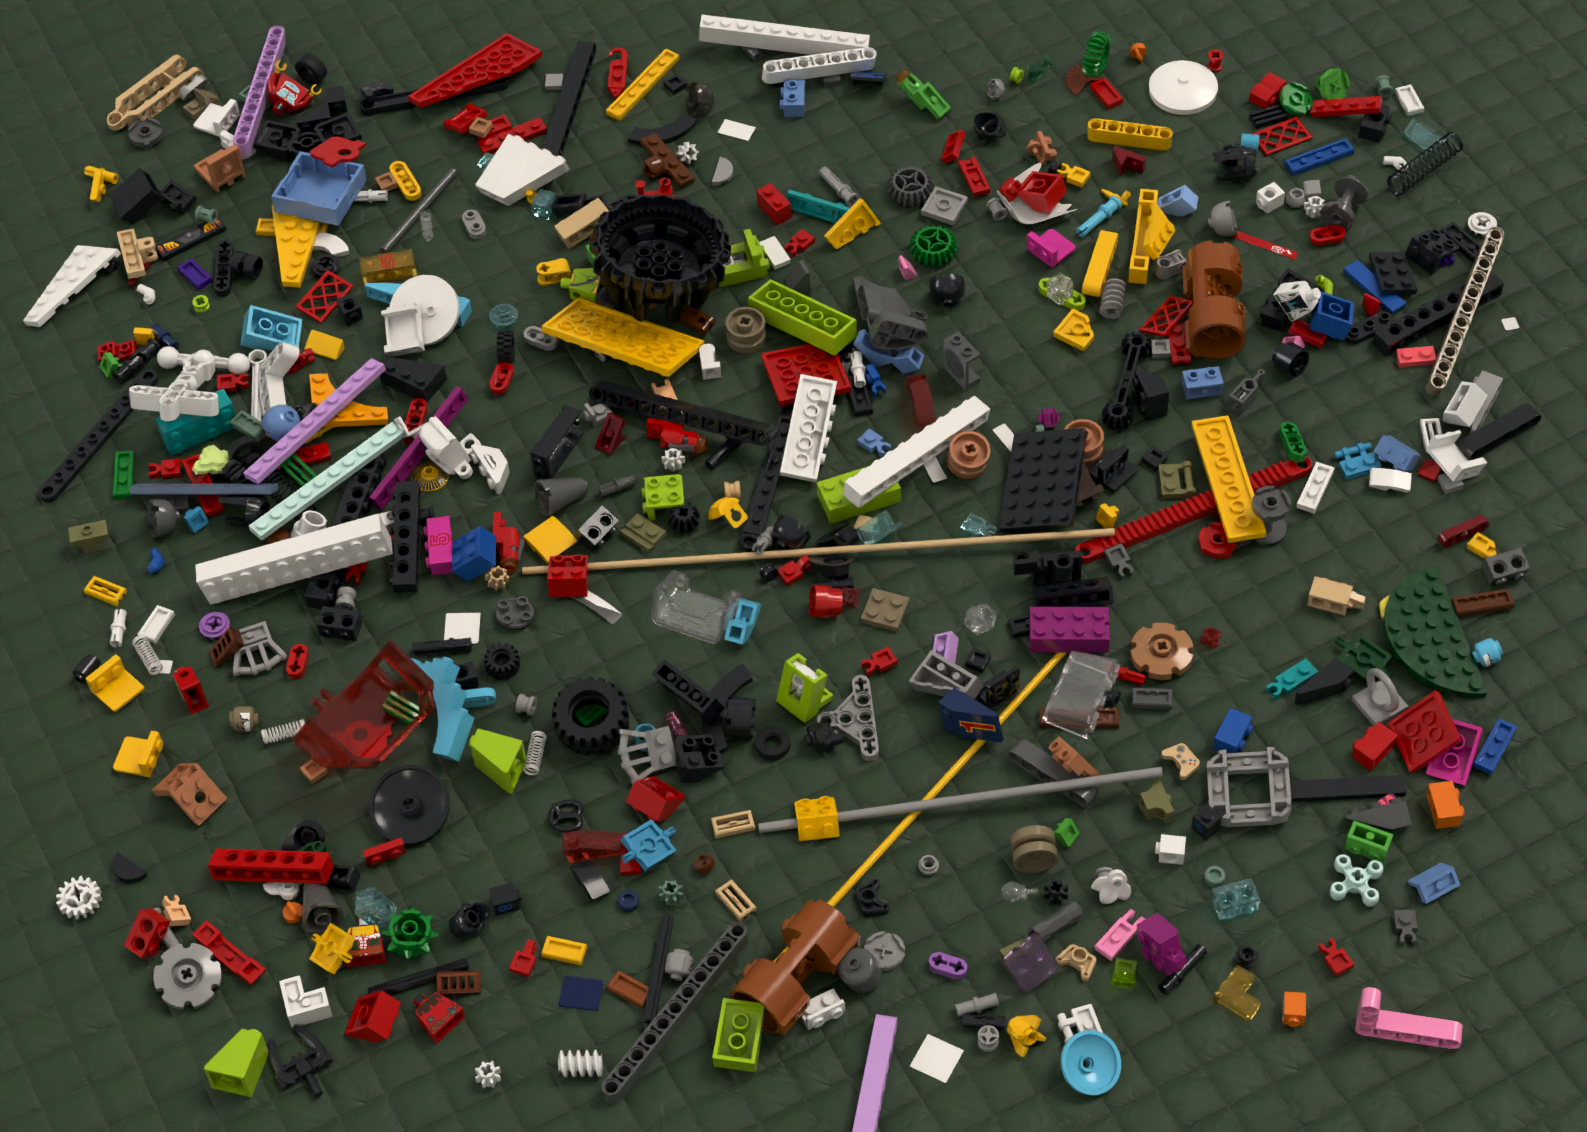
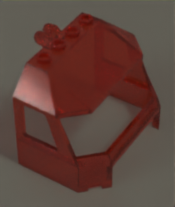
M390 639L369 665L338 696L334 698L325 689L319 691L320 696L329 703L327 706L317 697L311 699L312 704L321 712L316 717L312 715L292 740L320 767L375 769L435 709V700H433L434 681ZM385 659L405 680L393 681L378 665ZM393 691L401 696V691H417L419 694V715L376 757H360L398 719L381 709L390 692ZM388 703V705H389L390 707H392V708H394L395 710L399 711V709H397L396 707H394V706H392L391 704Z

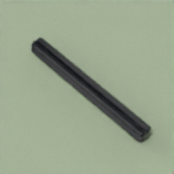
M463 958L368 987L367 991L368 994L381 990L387 994L395 993L437 980V973L439 971L469 970V964L467 959Z

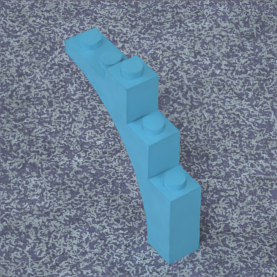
M447 657L442 659L434 658L433 662L425 661L424 664L413 658H410L409 661L401 659L399 667L411 674L420 676L434 696L438 715V729L433 753L443 759L459 762L475 719L468 714V710L462 708L467 692L461 689L460 684L455 683L460 667L453 663L454 660Z

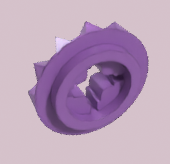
M221 612L209 613L199 623L200 632L204 637H209L211 640L214 637L220 639L221 635L230 627L229 618ZM217 622L218 626L213 630L212 626Z

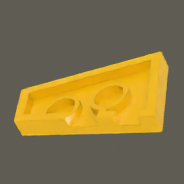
M859 198L824 237L833 248L838 249L854 240L855 236L868 232V229L873 226L880 225L881 222L865 201Z
M1156 202L1150 205L1152 213L1148 217L1149 229L1145 232L1143 243L1144 249L1152 260L1159 258L1176 231L1174 225L1168 220Z

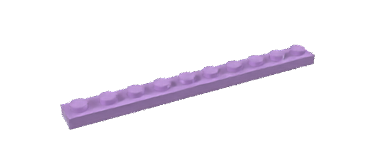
M372 358L243 472L245 478L256 484L262 482L386 370L385 365Z

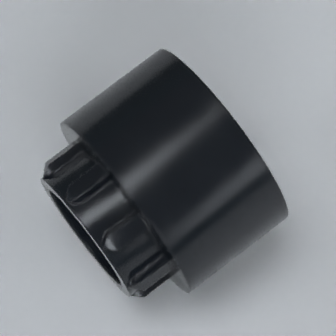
M1294 342L1281 343L1276 347L1272 355L1275 369L1290 378H1296L1301 375L1306 369L1310 358L1309 352Z

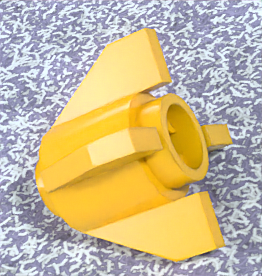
M1036 1015L1017 1016L1008 1023L1007 1033L1011 1037L1016 1053L1021 1057H1025L1028 1051L1027 1046L1034 1044L1036 1040H1046L1044 1035L1036 1031L1042 1020Z

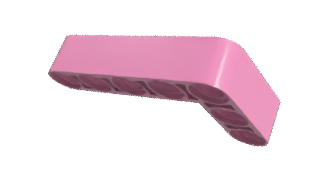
M1372 987L1362 990L1355 1031L1358 1034L1448 1049H1458L1461 1047L1463 1029L1461 1023L1452 1020L1380 1010L1381 991Z

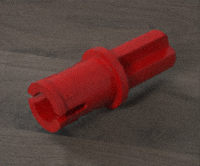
M1109 663L1106 669L1107 676L1121 679L1122 682L1127 680L1143 685L1146 679L1145 675L1130 671L1129 667L1124 668Z

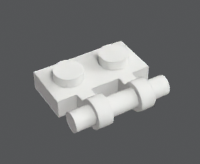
M1092 1004L1071 1009V1018H1066L1065 1013L1057 1015L1059 1029L1063 1031L1066 1038L1064 1040L1065 1043L1073 1036L1071 1027L1076 1026L1078 1032L1095 1030L1103 1033Z

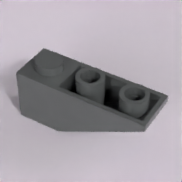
M1401 797L1389 799V804L1381 805V802L1369 804V808L1361 810L1360 807L1348 810V814H1345L1347 819L1388 829L1412 825L1406 799L1401 800Z

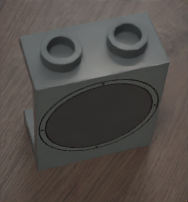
M959 331L944 339V369L965 391L980 383V377L972 370L969 363L979 358L981 354Z

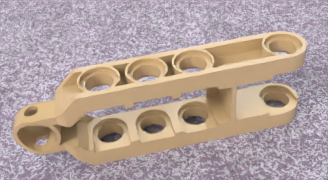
M180 55L172 56L116 98V109L107 117L109 128L113 131H119L127 125L130 126L136 120L144 121L146 118L155 117L179 99L180 88L191 83L195 73L198 76L203 75L202 70L192 67L187 72L184 71L180 74L186 67V60ZM161 87L164 88L161 91L159 90L157 94L153 96L151 99L144 101L146 98H148ZM142 101H144V104L141 105L139 108H137L136 110H131L138 104H140Z

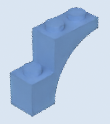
M865 329L858 332L853 344L876 368L893 363L902 374L919 370L925 357L916 346L896 350L897 355L892 357L890 350L878 349L872 345L870 334Z

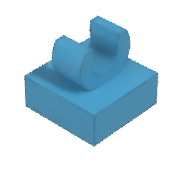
M199 506L193 510L189 509L184 513L185 516L183 518L193 533H196L209 523L202 508Z

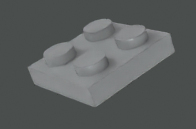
M935 186L921 209V215L954 225L967 204L968 197Z

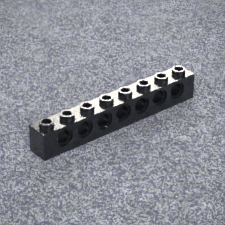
M1490 271L1476 308L1502 295L1504 282L1492 271ZM1466 281L1462 285L1450 289L1447 293L1435 297L1432 301L1422 304L1419 308L1409 311L1404 316L1376 329L1373 344L1388 357L1395 353L1396 349H1402L1449 324Z

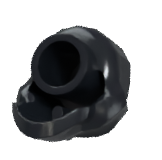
M821 722L812 724L807 727V734L804 735L807 745H812L815 750L820 752L834 750L835 746L845 742L843 734L837 728L832 729L830 723L825 725Z
M475 902L472 905L470 903L462 904L459 911L449 919V928L452 934L464 939L470 934L481 932L485 926L484 922L489 918V907L480 902Z

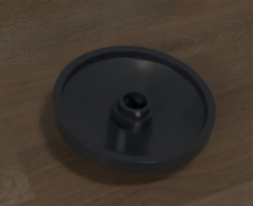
M402 765L385 773L375 784L369 800V813L376 829L390 841L402 838L404 845L420 844L434 837L443 828L450 811L449 792L444 782L432 770L419 765Z

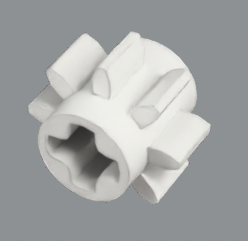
M684 142V146L678 145L679 150L676 155L680 157L679 160L681 162L685 161L686 164H691V160H697L696 155L699 151H696V145H690L689 142Z
M1318 196L1309 197L1308 202L1304 203L1306 215H1309L1311 218L1321 217L1320 210L1325 200Z
M674 448L668 451L665 450V456H662V463L665 465V469L674 472L682 469V463H685V456H682V450L678 451Z
M493 1061L490 1063L482 1062L479 1068H475L477 1074L475 1077L476 1082H482L483 1088L486 1086L494 1088L496 1082L501 1081L499 1075L501 1073L500 1066L494 1067Z

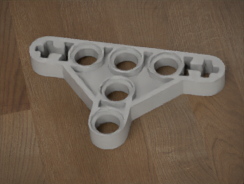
M858 675L852 680L853 692L835 711L819 714L817 722L829 719L832 729L837 728L843 736L860 746L861 756L864 760L874 761L879 756V745L870 681L866 676ZM858 683L863 684V691L861 692ZM865 698L868 700V703L861 705L858 703V700ZM862 715H869L871 717L868 721L860 719ZM849 717L851 721L849 723H842L840 719ZM866 731H870L873 733V736L870 738H865L862 736V734ZM871 744V754L868 753L867 745Z

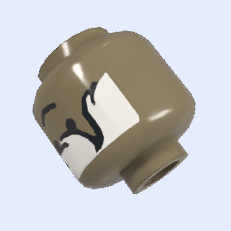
M237 706L233 711H230V727H233L237 732H251L254 730L255 725L259 724V714L255 713L254 708L251 706Z

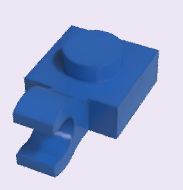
M867 365L865 381L871 385L872 395L877 397V390H882L886 394V386L881 382L880 375L874 365Z

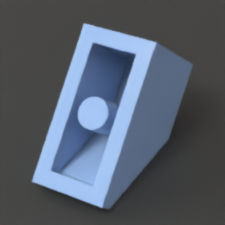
M1183 185L1158 198L1157 204L1164 214L1183 217L1196 210L1199 197L1186 185Z

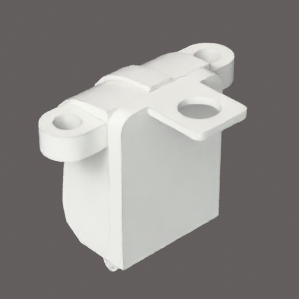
M436 416L431 417L429 422L419 432L422 443L428 448L425 450L426 454L446 473L451 475L457 473L462 479L469 478L473 473V469L468 464L472 461L469 457L472 453V448H465V443L473 440L474 444L481 445L480 441L470 433L459 442Z

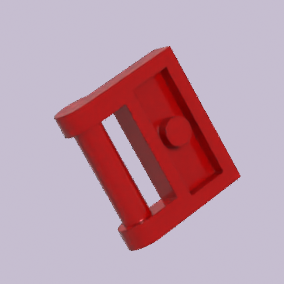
M467 104L461 112L450 120H445L443 126L447 130L451 129L464 134L469 131V127L477 117L484 119L487 117L486 110L472 104Z

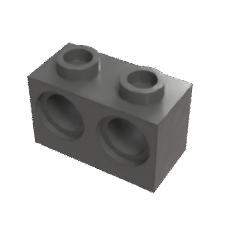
M1521 547L1487 557L1481 563L1488 584H1496L1497 586L1506 583L1512 578L1519 580L1525 577V574L1530 569ZM1511 563L1517 564L1518 568H1514ZM1493 568L1499 569L1501 574L1496 573Z

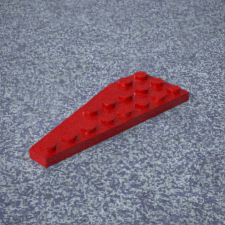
M506 33L409 95V102L422 108L512 75L541 58L542 51Z

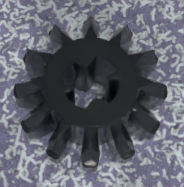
M237 460L229 461L221 470L229 484L252 483L251 480L245 478L243 473L247 469Z
M689 502L681 507L670 509L668 522L672 530L677 529L678 533L684 531L687 534L688 530L694 532L695 527L699 526L700 513L697 511L696 505L691 506Z

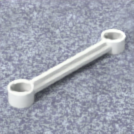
M257 349L248 355L250 366L253 369L251 416L262 422L258 371L267 359V356L263 350ZM256 358L262 359L259 362H253ZM265 433L257 441L264 439Z

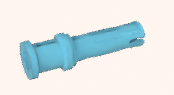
M1111 196L1106 204L1099 206L1098 212L1076 229L1077 234L1084 230L1079 234L1080 237L1084 238L1104 219H1110L1116 210L1122 208L1121 201L1116 196Z

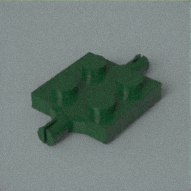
M1360 634L1350 643L1341 637L1336 639L1335 644L1344 649L1337 658L1354 671L1353 675L1367 684L1366 676L1372 668L1380 669L1390 679L1393 678L1394 674L1385 669V666L1392 660V655L1365 636Z

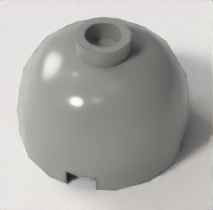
M1230 200L1221 202L1213 207L1211 218H1208L1210 229L1214 228L1215 232L1223 237L1238 235V231H1234V227L1237 228L1234 211L1228 206L1231 205Z

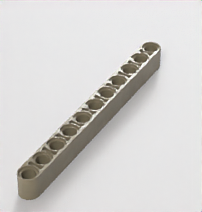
M1491 227L1483 238L1425 385V390L1430 396H1438L1447 384L1504 238V231L1499 227Z

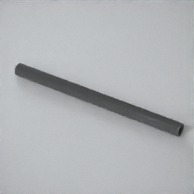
M451 168L383 244L380 248L383 254H387L453 180L457 175V171L454 168Z

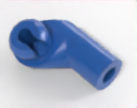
M157 548L150 551L152 560L149 563L150 565L147 566V571L151 574H155L156 571H159L164 566V559Z

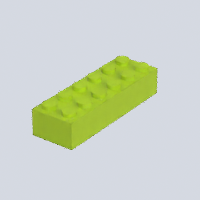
M771 279L748 297V307L759 310L764 315L765 323L834 356L857 337L856 319Z

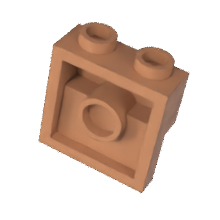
M1060 736L1048 747L1054 753L1051 757L1059 764L1062 763L1061 766L1069 773L1074 771L1078 776L1082 773L1085 777L1101 775Z

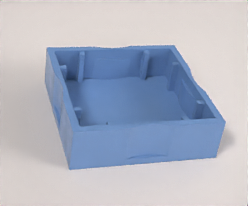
M299 152L290 166L288 174L281 180L271 196L274 212L339 226L367 181L364 165L353 162H340L331 168L323 165V161L311 157L310 153Z

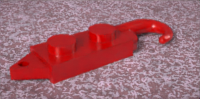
M614 48L608 54L609 57L614 53L622 54L621 59L612 61L609 68L607 88L608 92L615 99L625 91L628 52L623 48Z

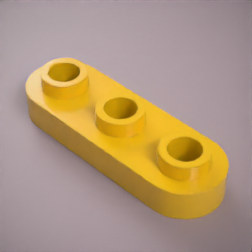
M402 161L393 162L389 169L404 197L409 201L419 199L421 197V188L407 165Z

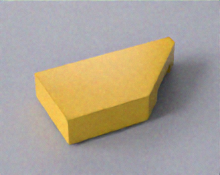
M1479 532L1467 543V549L1484 559L1496 555L1494 541Z

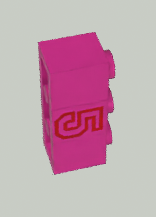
M450 517L428 518L427 526L424 527L425 538H428V541L425 542L426 553H429V557H426L427 568H431L432 575L453 573V539Z

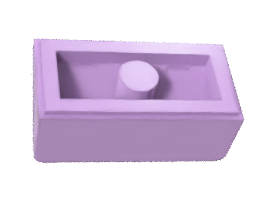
M952 631L936 634L933 651L955 664L958 637Z

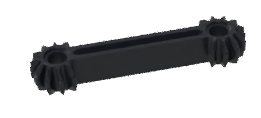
M1132 330L1131 334L1126 333L1125 338L1121 342L1122 354H1127L1114 403H1106L1105 408L1102 410L1103 424H1106L1107 428L1112 427L1113 431L1115 429L1122 431L1123 427L1128 428L1133 421V410L1131 407H1127L1133 386L1132 378H1134L1140 358H1148L1149 353L1152 351L1151 338L1148 337L1147 333L1142 334L1141 331L1135 333ZM1134 358L1132 371H1128L1131 359ZM1126 390L1123 402L1119 403L1122 391Z

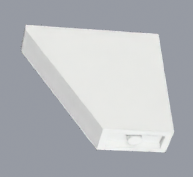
M508 134L475 185L480 193L510 206L525 197L527 190L535 191L566 173L569 167L563 157L559 155L556 157L547 149L541 150L532 142L527 143L517 135L514 137Z

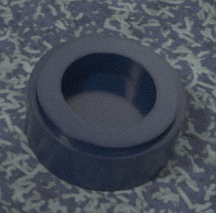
M633 891L621 893L618 897L619 908L624 912L635 911L639 906L637 894Z

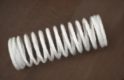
M145 635L135 637L132 644L149 674L155 675L160 673L163 665ZM141 638H145V639L139 641V642H141V641H144V642H142V643L139 644V645H137V644L135 645V643H136L137 640H139V639H141ZM161 666V668L158 671L151 672L153 670L158 669Z
M304 719L299 720L300 727L297 721L296 727L294 722H292L293 729L290 722L289 728L285 724L286 731L283 724L282 730L280 725L278 726L279 732L275 726L276 734L273 727L271 728L272 734L270 728H268L269 736L266 729L265 731L264 729L261 730L264 744H268V741L269 743L275 742V739L278 742V737L280 740H282V737L285 740V735L288 739L289 736L292 738V734L294 737L296 734L299 736V732L301 735L303 732L307 734Z
M534 731L531 734L523 771L528 775H537L539 773L543 749L547 739V735L544 732ZM526 769H528V770H530V771H534V772H536V773L528 772V771H526Z

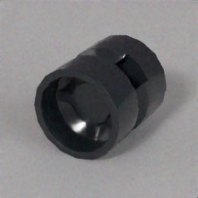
M236 251L233 254L230 262L232 273L245 275L253 279H257L260 276L263 268L262 257L253 254L249 255L242 251Z

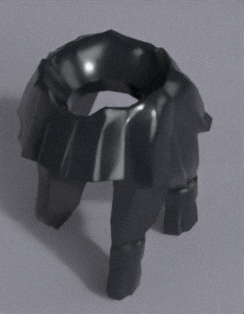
M1241 146V148L1236 147L1227 151L1213 152L1215 162L1244 159L1241 170L1216 174L1217 180L1239 179L1245 181L1256 175L1257 170L1254 164L1256 162L1255 149Z
M230 494L228 498L220 497L218 501L219 503L246 505L245 518L226 517L225 523L238 524L239 526H245L247 529H249L250 524L267 513L270 507L267 498L261 494Z

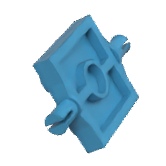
M652 819L621 838L620 841L629 851L621 856V860H624L623 863L626 864L635 859L646 872L677 851L669 840L670 836L676 834V830L671 826L663 831Z

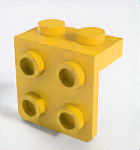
M151 731L148 740L125 737L113 765L116 772L151 777L157 759L163 749V740L159 732Z
M822 796L819 799L811 800L804 798L794 802L799 841L840 837L838 814L833 797Z

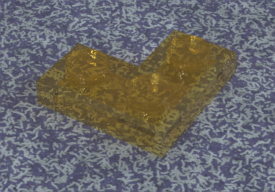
M1239 965L1235 967L1214 995L1216 1001L1248 1021L1253 1018L1262 1004L1261 1001L1246 993L1255 980V975Z

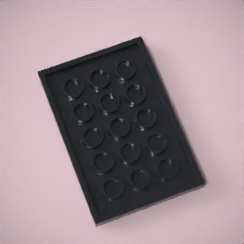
M1085 428L1014 434L999 525L1001 533L1073 528L1087 430Z

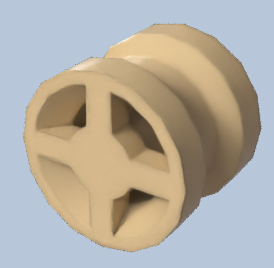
M739 481L734 483L724 482L725 496L727 498L741 499Z

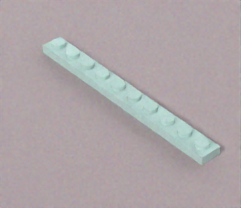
M391 422L250 524L249 530L260 540H264L404 438L405 431Z

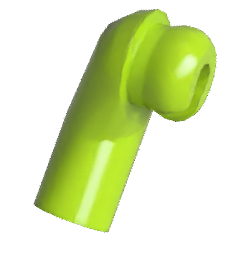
M1318 275L1315 279L1317 286L1325 293L1332 295L1333 283L1323 275Z

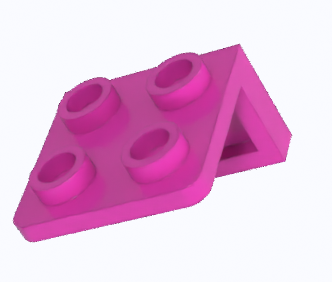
M1049 229L1040 237L1033 231L1027 234L1026 249L1051 268L1074 252L1076 248L1072 242L1054 229Z

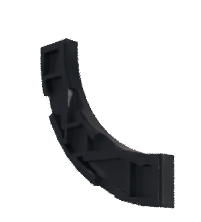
M741 664L719 680L710 694L726 709L728 697H732L741 688L753 682V677L745 665ZM725 709L713 723L702 716L703 735L714 734L720 753L729 750L722 731V718Z

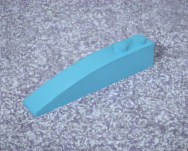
M366 283L365 290L368 298L390 304L394 293L402 284ZM458 296L460 313L456 325L463 327L472 312L469 299Z

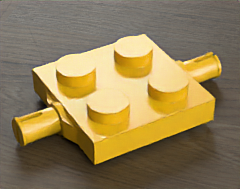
M332 923L328 925L326 931L321 936L317 933L313 934L316 939L311 937V940L317 944L309 958L311 961L334 975L341 967L342 961L346 963L351 962L349 959L352 960V956L347 952L352 948L355 937Z

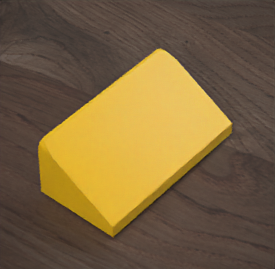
M311 330L304 349L311 348L314 354L337 361L345 346L342 339Z

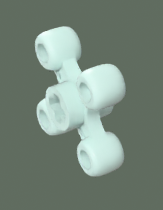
M1338 855L1334 862V868L1337 872L1343 873L1346 879L1343 882H1334L1331 885V898L1340 901L1350 891L1354 894L1360 893L1362 901L1366 906H1375L1379 900V893L1376 889L1370 888L1367 882L1370 879H1378L1382 876V863L1373 860L1368 863L1365 869L1353 868L1351 859L1347 855Z

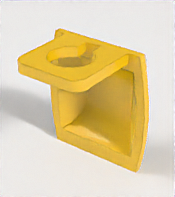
M727 497L717 500L708 512V520L724 515L733 528H738L748 519V516L738 504L739 499ZM731 509L740 513L741 518L738 522L732 519Z

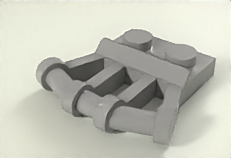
M266 621L239 630L244 646L235 653L233 675L234 677H239L243 674H254L255 676L259 674L258 672L272 670L271 668L280 661L288 659L286 653L272 640ZM269 646L277 655L268 660L264 647ZM259 649L264 663L255 665L251 652ZM241 655H247L251 667H240Z
M669 726L645 732L619 729L621 737L617 751L618 755H621V767L624 768L631 778L630 782L632 785L636 780L645 778L653 771L676 765V754ZM629 735L644 737V743L627 747ZM643 748L647 749L648 756L630 760L628 752ZM649 761L651 765L639 775L632 767L633 765Z

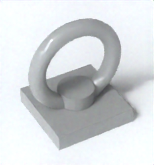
M1372 668L1367 673L1368 687L1352 696L1353 703L1373 726L1378 722L1384 724L1394 719L1409 707L1398 695L1391 679L1382 670ZM1374 677H1378L1380 681L1375 683Z

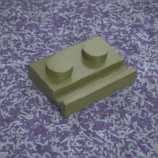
M638 513L625 525L624 529L620 530L622 537L647 553H650L651 549L655 548L667 536L665 530Z

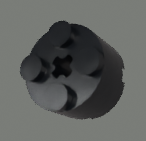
M728 697L725 736L753 738L756 699Z

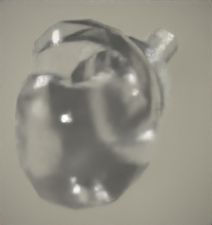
M1013 881L1006 883L1002 887L1003 898L1008 903L1026 899L1027 894H1038L1037 888L1026 889L1025 885H1020Z

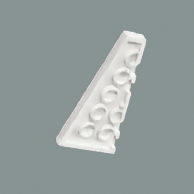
M77 245L23 321L26 326L41 327L55 314V309L59 305H65L69 301V296L81 291L96 277L95 273L99 269L106 268L109 265V260L121 255L120 251L113 248Z

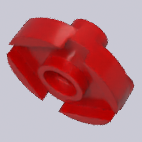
M1211 523V526L1202 528L1199 533L1198 543L1200 551L1204 555L1227 559L1237 547V542L1228 543L1222 523ZM1220 538L1221 542L1217 543L1214 540Z

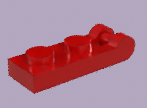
M975 156L970 157L966 161L959 160L958 168L962 172L973 197L989 194V184Z
M1178 323L1167 334L1170 343L1171 364L1178 365V363H1184L1189 365L1191 364V356L1186 349L1185 323Z

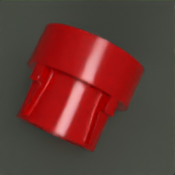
M812 585L809 596L810 617L828 618L840 615L843 604L841 589L826 585Z

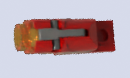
M651 418L647 420V437L661 439V447L674 448L678 451L682 450V452L695 454L706 451L707 437H703V435L696 434L695 432L684 431V425Z
M494 512L492 534L496 536V554L500 556V568L507 569V574H512L519 567L525 542L520 539L515 527H506V519H502L501 512Z

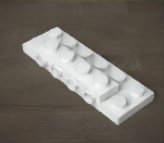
M804 374L800 375L780 470L781 476L817 482L820 464L824 465L826 454L822 453L823 448H827L829 437H826V433L831 432L833 422L829 421L830 415L834 416L836 407L832 403L837 381Z

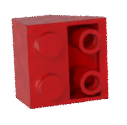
M588 555L550 556L547 576L549 598L588 596Z

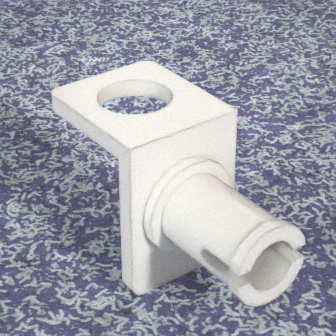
M400 416L393 419L395 424L405 431V437L413 436L414 440L421 428L426 424L424 423L409 432Z

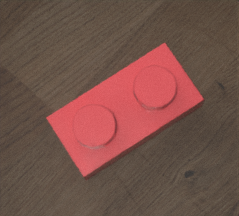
M1433 346L1396 349L1399 368L1434 365L1436 360Z

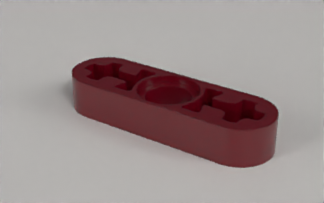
M1478 515L1443 531L1437 537V541L1443 548H1448L1474 536L1477 532H1483L1490 523L1484 515Z

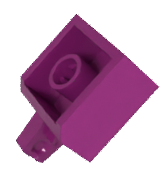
M1156 913L1137 924L1139 932L1137 937L1143 948L1141 950L1142 955L1147 961L1150 960L1157 970H1161L1169 976L1187 964L1186 956L1182 951L1178 930L1160 914Z

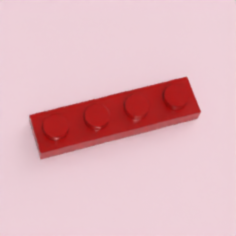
M1382 96L1313 100L1310 113L1312 117L1380 113L1383 100Z
M539 117L477 141L478 147L486 157L498 151L508 134L514 137L517 135L524 141H528L546 134L547 127Z
M200 454L182 460L192 484H213L208 473L195 475V472L192 470L195 462L199 460ZM196 494L207 518L224 511L222 503L218 502V494Z

